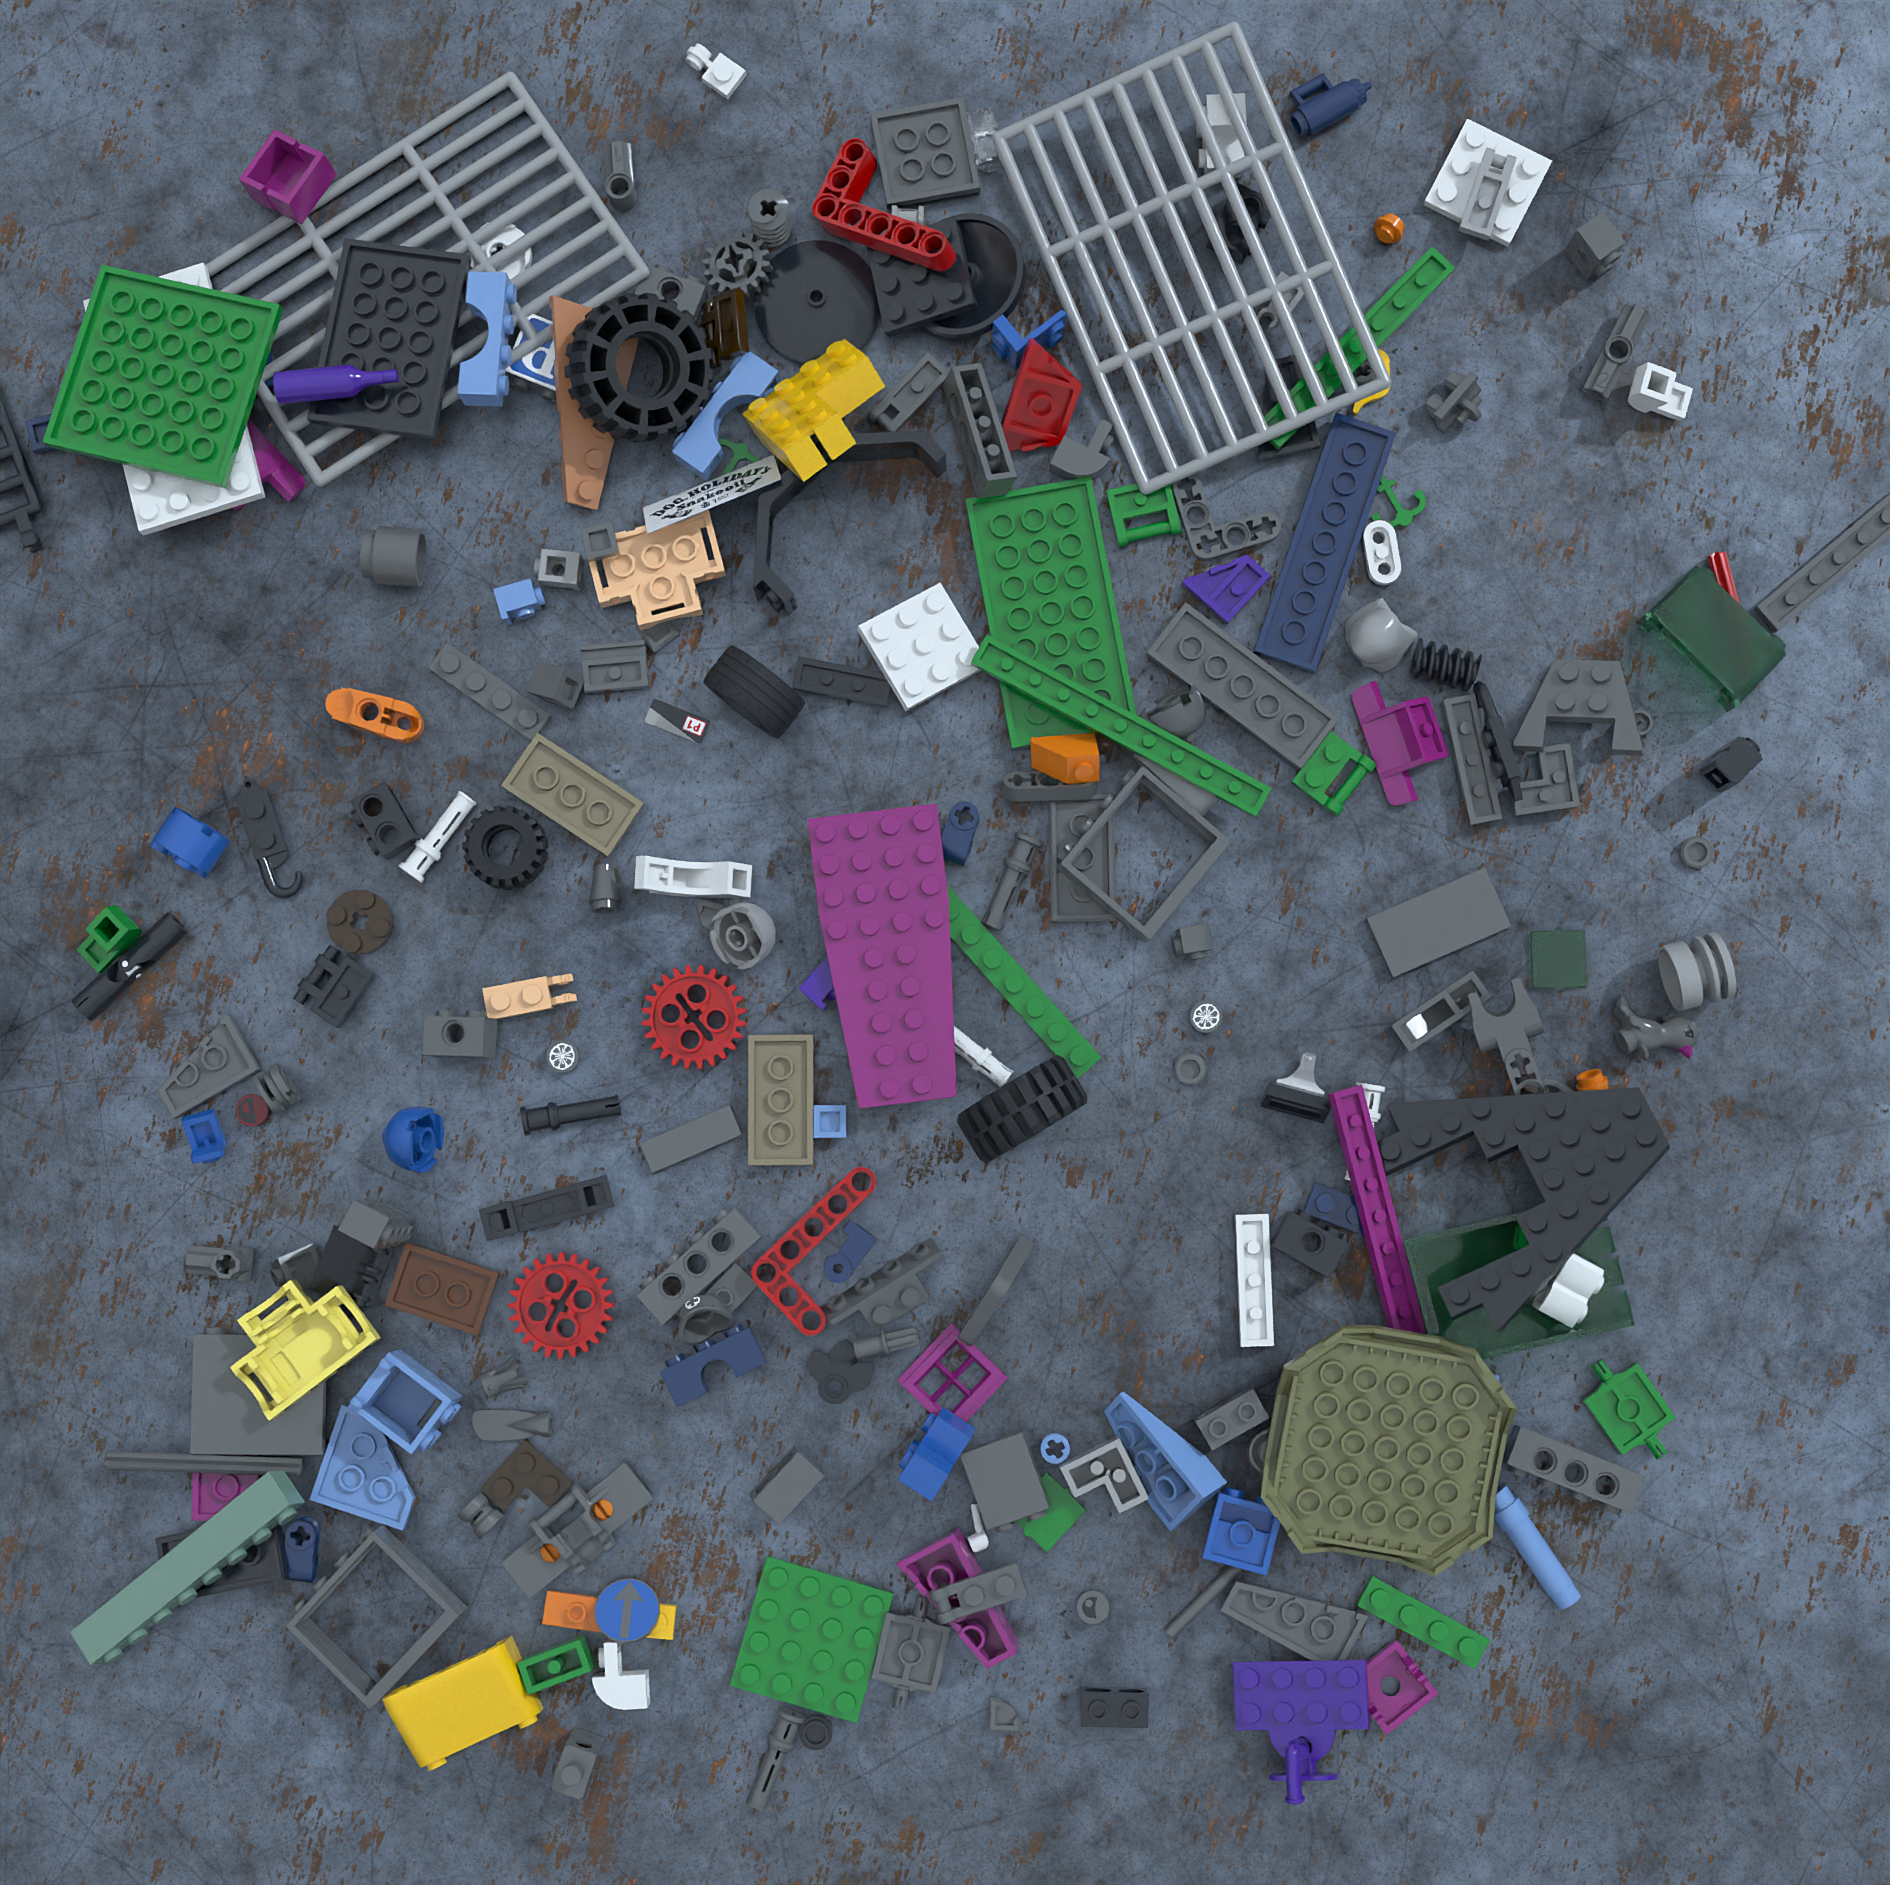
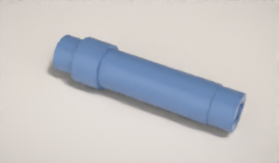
M1506 1484L1498 1486L1495 1497L1494 1521L1502 1532H1506L1557 1608L1563 1610L1570 1607L1580 1599L1581 1594L1529 1518V1512L1519 1497L1513 1496Z

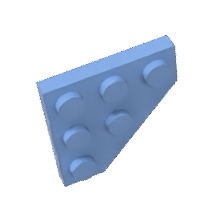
M342 1404L309 1500L403 1531L406 1529L416 1499L386 1435L348 1407V1405Z

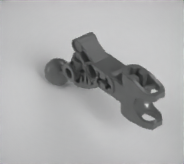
M1519 975L1510 978L1513 1001L1502 1012H1492L1486 1009L1476 989L1467 992L1471 1011V1024L1480 1051L1485 1053L1499 1048L1513 1088L1512 1095H1521V1089L1526 1084L1538 1086L1537 1094L1573 1091L1554 1076H1544L1539 1073L1528 1038L1545 1032L1537 1008L1527 994ZM1520 1053L1522 1058H1525L1523 1065L1527 1074L1520 1075L1516 1063H1511L1515 1061L1514 1055Z

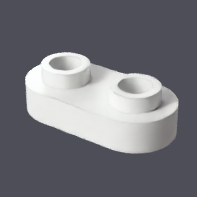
M1377 520L1370 523L1364 530L1362 543L1370 579L1377 585L1386 586L1395 582L1400 575L1401 561L1394 528L1386 521ZM1380 534L1383 537V543H1375L1372 538L1373 535ZM1378 566H1387L1389 574H1380Z

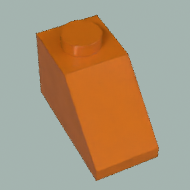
M1095 733L1030 738L1031 768L1066 784L1099 781V751Z

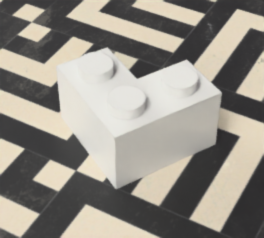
M1235 93L1234 97L1246 122L1245 93ZM1206 95L1203 107L1227 164L1245 157L1220 95ZM1196 124V136L1197 138H1202ZM1202 139L1203 149H1198V168H1204V175L1216 169ZM1243 172L1233 176V178H1242Z

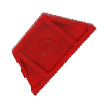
M1032 338L1028 340L1001 420L1009 451L1021 449L1022 452L1035 450L1040 446L1051 447L1059 445L1066 434L1082 388L1081 382Z

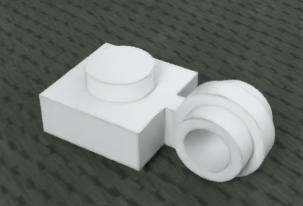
M697 43L694 47L690 46L686 52L688 56L685 60L691 67L697 71H701L702 68L707 70L702 76V82L727 100L746 76V70L721 53L711 62L709 60L712 56L711 53L701 44Z

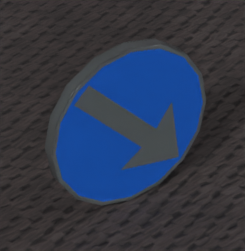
M633 1578L617 1580L606 1586L598 1596L594 1607L595 1622L601 1633L611 1641L622 1644L638 1642L647 1637L657 1626L660 1616L659 1599L653 1588L641 1580Z

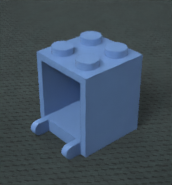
M403 1350L388 1352L385 1358H382L378 1363L379 1366L358 1394L351 1399L348 1407L411 1455L421 1450L424 1452L427 1448L431 1449L440 1438L442 1433L438 1429L441 1425H445L447 1421L450 1423L462 1408L458 1402L463 1396ZM436 1399L442 1402L426 1425L423 1428L419 1426L418 1423Z

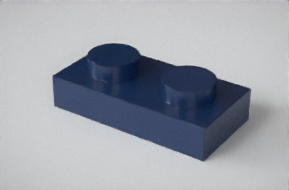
M1314 1182L1303 1211L1315 1218L1364 1236L1355 1198Z

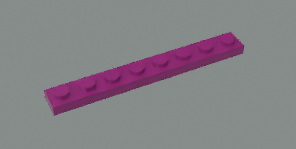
M1354 1085L1328 1093L1388 1328L1426 1334L1363 1086Z

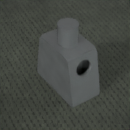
M574 1727L563 1749L550 1790L584 1800L606 1737ZM578 1743H579V1744H584V1745H587V1746L590 1747V1748H584V1747H581V1746H579V1745H577V1744H578Z

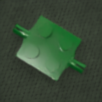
M1602 1358L1597 1360V1363H1593L1591 1368H1593L1602 1382L1596 1390L1582 1399L1583 1403L1620 1455H1624L1635 1446L1646 1444L1656 1460L1661 1458L1668 1451L1665 1450L1656 1436L1665 1425L1676 1418L1638 1363L1634 1362L1622 1372L1612 1374Z

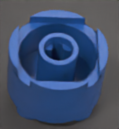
M174 806L154 836L150 846L165 855L168 854L174 858V862L189 871L192 870L201 877L206 878L227 848L230 840L204 822L195 819L191 814Z

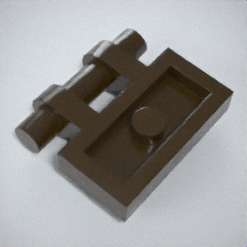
M734 288L713 297V302L703 303L704 314L701 315V326L705 328L707 336L706 347H711L713 359L709 360L710 367L720 366L721 360L729 361L749 353L744 290Z

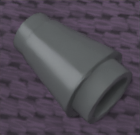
M601 864L595 866L589 904L592 905V912L615 913L618 911V905L621 904L614 866Z

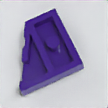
M1244 555L1225 565L1221 564L1210 568L1209 571L1193 577L1189 576L1182 581L1181 585L1228 625L1270 579L1271 575L1251 557Z

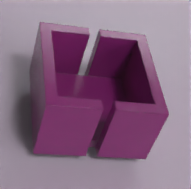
M274 129L240 176L239 181L252 200L274 211L277 209L280 214L303 224L335 179L337 173L324 153L303 143L299 145L297 140Z

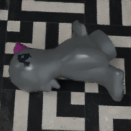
M1620 995L1617 998L1612 1013L1621 1021V1029L1615 1032V1038L1620 1049L1626 1055L1632 1053L1637 1063H1643L1648 1059L1649 1051L1662 1046H1668L1678 1050L1690 1059L1692 1047L1696 1044L1699 1036L1698 1027L1691 1019L1677 1016L1673 1013H1669L1668 1016L1662 1014L1664 1023L1660 1024L1650 1018L1637 1015L1629 1007L1625 996Z

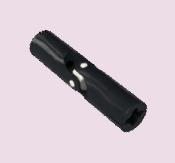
M167 912L134 942L128 952L118 957L71 1000L73 1005L87 1019L93 1021L143 974L145 968L156 963L189 933L188 930L172 913ZM118 969L129 975L123 981L117 982L116 980Z

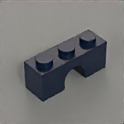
M739 1324L723 1332L726 1339L714 1344L711 1338L694 1347L696 1354L685 1359L681 1353L665 1361L667 1368L660 1371L677 1407L709 1391L704 1380V1369L712 1360L727 1362L731 1366L736 1378L768 1362L751 1326L743 1329L742 1325Z

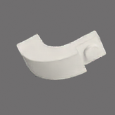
M636 856L634 889L646 890L654 894L683 897L750 898L752 865L729 861L685 862L651 856Z

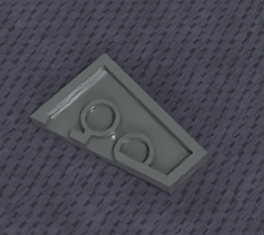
M226 1013L215 1029L205 1036L198 1044V1048L186 1061L179 1065L157 1090L173 1119L181 1117L261 1070L230 1014Z

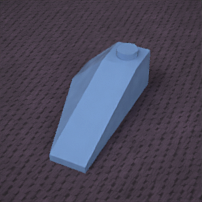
M1124 1391L1105 1409L1104 1413L1115 1435H1118L1124 1448L1128 1449L1135 1464L1133 1467L1137 1475L1141 1476L1149 1492L1147 1494L1149 1505L1170 1532L1206 1504L1227 1483L1204 1454Z

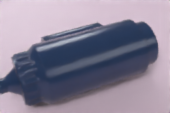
M1322 73L1289 92L1290 97L1297 106L1295 112L1290 114V120L1295 131L1300 137L1305 135L1311 136L1357 111L1361 105L1366 103V93L1372 88V84L1370 82L1363 84L1358 79L1353 78L1333 86ZM1322 88L1325 89V92L1307 102L1303 101V98Z

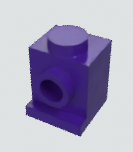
M825 959L798 988L823 1012L828 1008L824 1003L827 998L831 1001L836 998L830 966Z

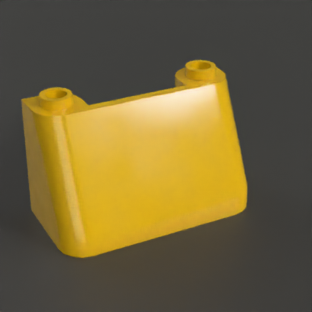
M513 1636L498 1641L496 1645L481 1650L477 1654L421 1680L418 1679L409 1686L407 1684L400 1686L382 1698L389 1716L420 1768L427 1766L428 1771L447 1763L445 1757L516 1724L522 1729L538 1721L536 1715L544 1708L537 1692L530 1695L527 1693L517 1665L522 1657Z

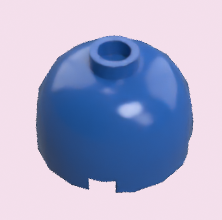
M422 1106L408 1107L399 1110L389 1120L383 1130L382 1140L389 1159L395 1165L408 1171L423 1173L429 1171L436 1164L438 1159H433L435 1148L442 1150L444 1126L441 1116L434 1114L433 1111L435 1109Z

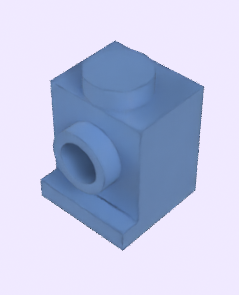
M531 578L493 589L501 618L506 626L513 624L511 619L513 617H516L517 620H522L534 616L535 611L542 609L541 606L546 604L541 586L535 587Z

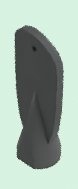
M484 1409L473 1413L472 1425L477 1436L485 1441L518 1440L535 1435L552 1437L554 1417L551 1412L536 1415L519 1410Z

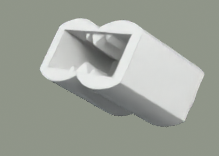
M1573 1254L1550 1279L1547 1288L1535 1296L1532 1306L1573 1328L1576 1322L1580 1323L1585 1318L1588 1311L1586 1304L1590 1296L1600 1291L1604 1283V1277H1602L1604 1270Z

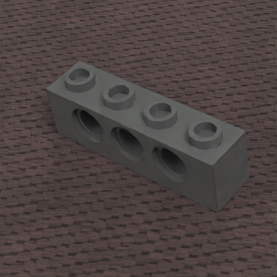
M982 363L952 366L942 386L976 497L979 499L1006 495L1016 480L1017 474Z
M353 1200L338 1230L373 1249L399 1247L401 1243L405 1244L408 1242L414 1231V1227L411 1226L414 1218L380 1200Z
M727 1207L712 1219L716 1224L707 1233L701 1229L688 1241L691 1247L682 1255L678 1251L663 1263L667 1268L658 1277L652 1273L639 1285L642 1291L637 1295V1298L661 1325L668 1323L680 1312L681 1307L689 1299L698 1296L763 1237L738 1208H734L731 1211ZM720 1232L728 1234L731 1239V1245L726 1251H719L714 1246V1237ZM695 1254L702 1255L706 1260V1268L702 1273H695L690 1269L689 1261ZM671 1276L677 1277L682 1283L681 1291L677 1295H671L665 1289V1282Z
M1515 1425L1502 1461L1510 1465L1508 1469L1510 1473L1525 1479L1531 1473L1541 1477L1539 1484L1558 1491L1561 1485L1572 1490L1570 1493L1571 1497L1588 1504L1590 1498L1603 1502L1601 1509L1620 1516L1622 1510L1632 1514L1645 1479L1644 1475L1518 1425ZM1539 1451H1545L1548 1455V1462L1543 1468H1536L1533 1462L1535 1454ZM1571 1463H1576L1579 1468V1474L1574 1480L1568 1481L1564 1474L1565 1468ZM1606 1475L1610 1482L1609 1488L1605 1492L1599 1493L1596 1490V1481L1599 1477Z

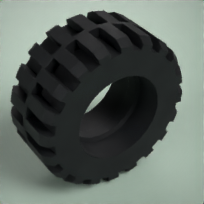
M1056 1055L958 1114L957 1123L979 1160L987 1164L1087 1103V1094L1066 1059Z

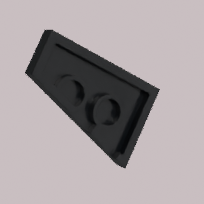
M1295 355L1275 359L1288 391L1304 377ZM1266 371L1262 414L1264 417L1279 402ZM1315 421L1301 426L1279 450L1269 441L1259 445L1257 463L1319 449L1321 444Z

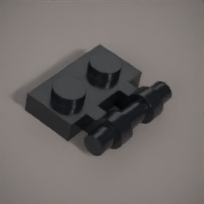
M329 944L323 955L319 953L315 959L316 965L306 979L302 978L297 985L300 988L293 999L304 1005L310 995L316 998V1001L310 1008V1011L339 1029L375 974L348 956L338 966L333 961L340 951ZM328 971L333 976L325 988L321 990L317 985Z

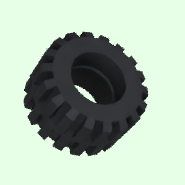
M500 805L493 806L494 810L491 811L485 809L480 812L482 814L480 818L474 817L470 823L473 825L470 830L467 828L464 835L467 838L466 842H462V849L466 853L464 855L465 862L469 864V869L474 875L491 887L511 890L513 887L523 888L525 887L524 883L528 881L532 883L536 880L534 876L538 872L542 873L545 868L542 865L544 860H548L549 855L546 852V847H549L548 840L544 836L545 832L538 822L522 809L518 810L514 806L508 805L507 808H503ZM514 830L523 839L521 856L517 861L507 866L494 864L490 860L488 853L491 840L502 831Z

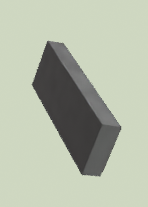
M727 1105L639 1144L651 1173H655L742 1135V1132L731 1106Z

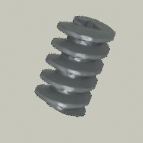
M763 189L754 193L749 201L748 212L752 231L757 241L762 239L767 248L783 245L790 237L792 231L788 202L776 190Z

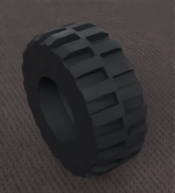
M652 293L622 295L593 308L585 315V320L574 328L572 332L574 340L567 344L565 355L570 357L569 365L564 366L565 378H570L572 385L568 392L572 400L577 399L581 406L578 409L579 413L584 419L591 418L594 421L593 427L599 432H609L612 438L620 441L647 442L665 438L686 428L688 422L694 421L701 413L700 405L707 403L711 394L710 390L707 389L708 383L714 381V370L710 369L709 361L713 359L711 347H706L704 338L707 336L703 328L695 326L692 322L694 316L688 310H678L677 302L669 298L658 299L657 294ZM640 338L648 342L660 356L663 366V379L657 393L650 398L640 399L633 396L622 386L617 377L615 368L616 354L620 345L627 339Z

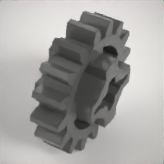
M738 230L736 237H732L729 231L725 232L726 240L721 241L717 237L714 239L717 245L715 249L707 247L706 251L710 258L703 259L702 263L707 269L703 273L707 281H710L709 285L713 291L718 290L719 294L736 288L744 290V296L746 299H749L750 290L754 289L760 293L761 289L758 284L760 282H769L765 272L773 271V267L768 262L772 257L770 252L765 250L766 245L762 239L757 241L754 233H749L745 238L742 230ZM736 258L739 260V273L736 270Z

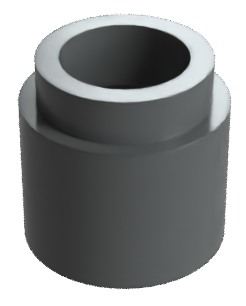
M378 526L376 530H365L360 551V566L363 578L374 579L376 584L421 587L424 582L427 565V538L425 530L391 526Z

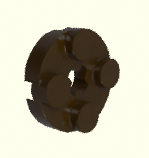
M352 890L342 894L334 901L326 915L327 929L332 941L349 953L362 955L373 953L387 943L394 920L387 902L368 890ZM357 914L361 917H368V921L364 923L366 928L362 931L358 927L353 928L352 923L355 921L354 916Z

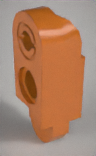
M342 687L332 691L326 698V710L332 716V719L397 743L408 744L414 742L421 736L424 730L422 715L414 706L404 701ZM377 706L379 710L377 717L374 720L366 721V710L369 707ZM402 719L410 721L411 725L408 730L399 728V723Z

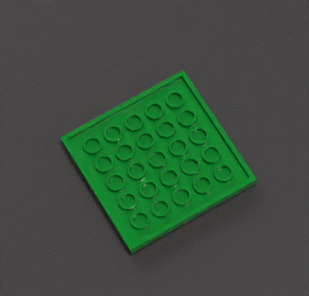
M101 264L42 442L47 447L226 488L284 309L280 304Z

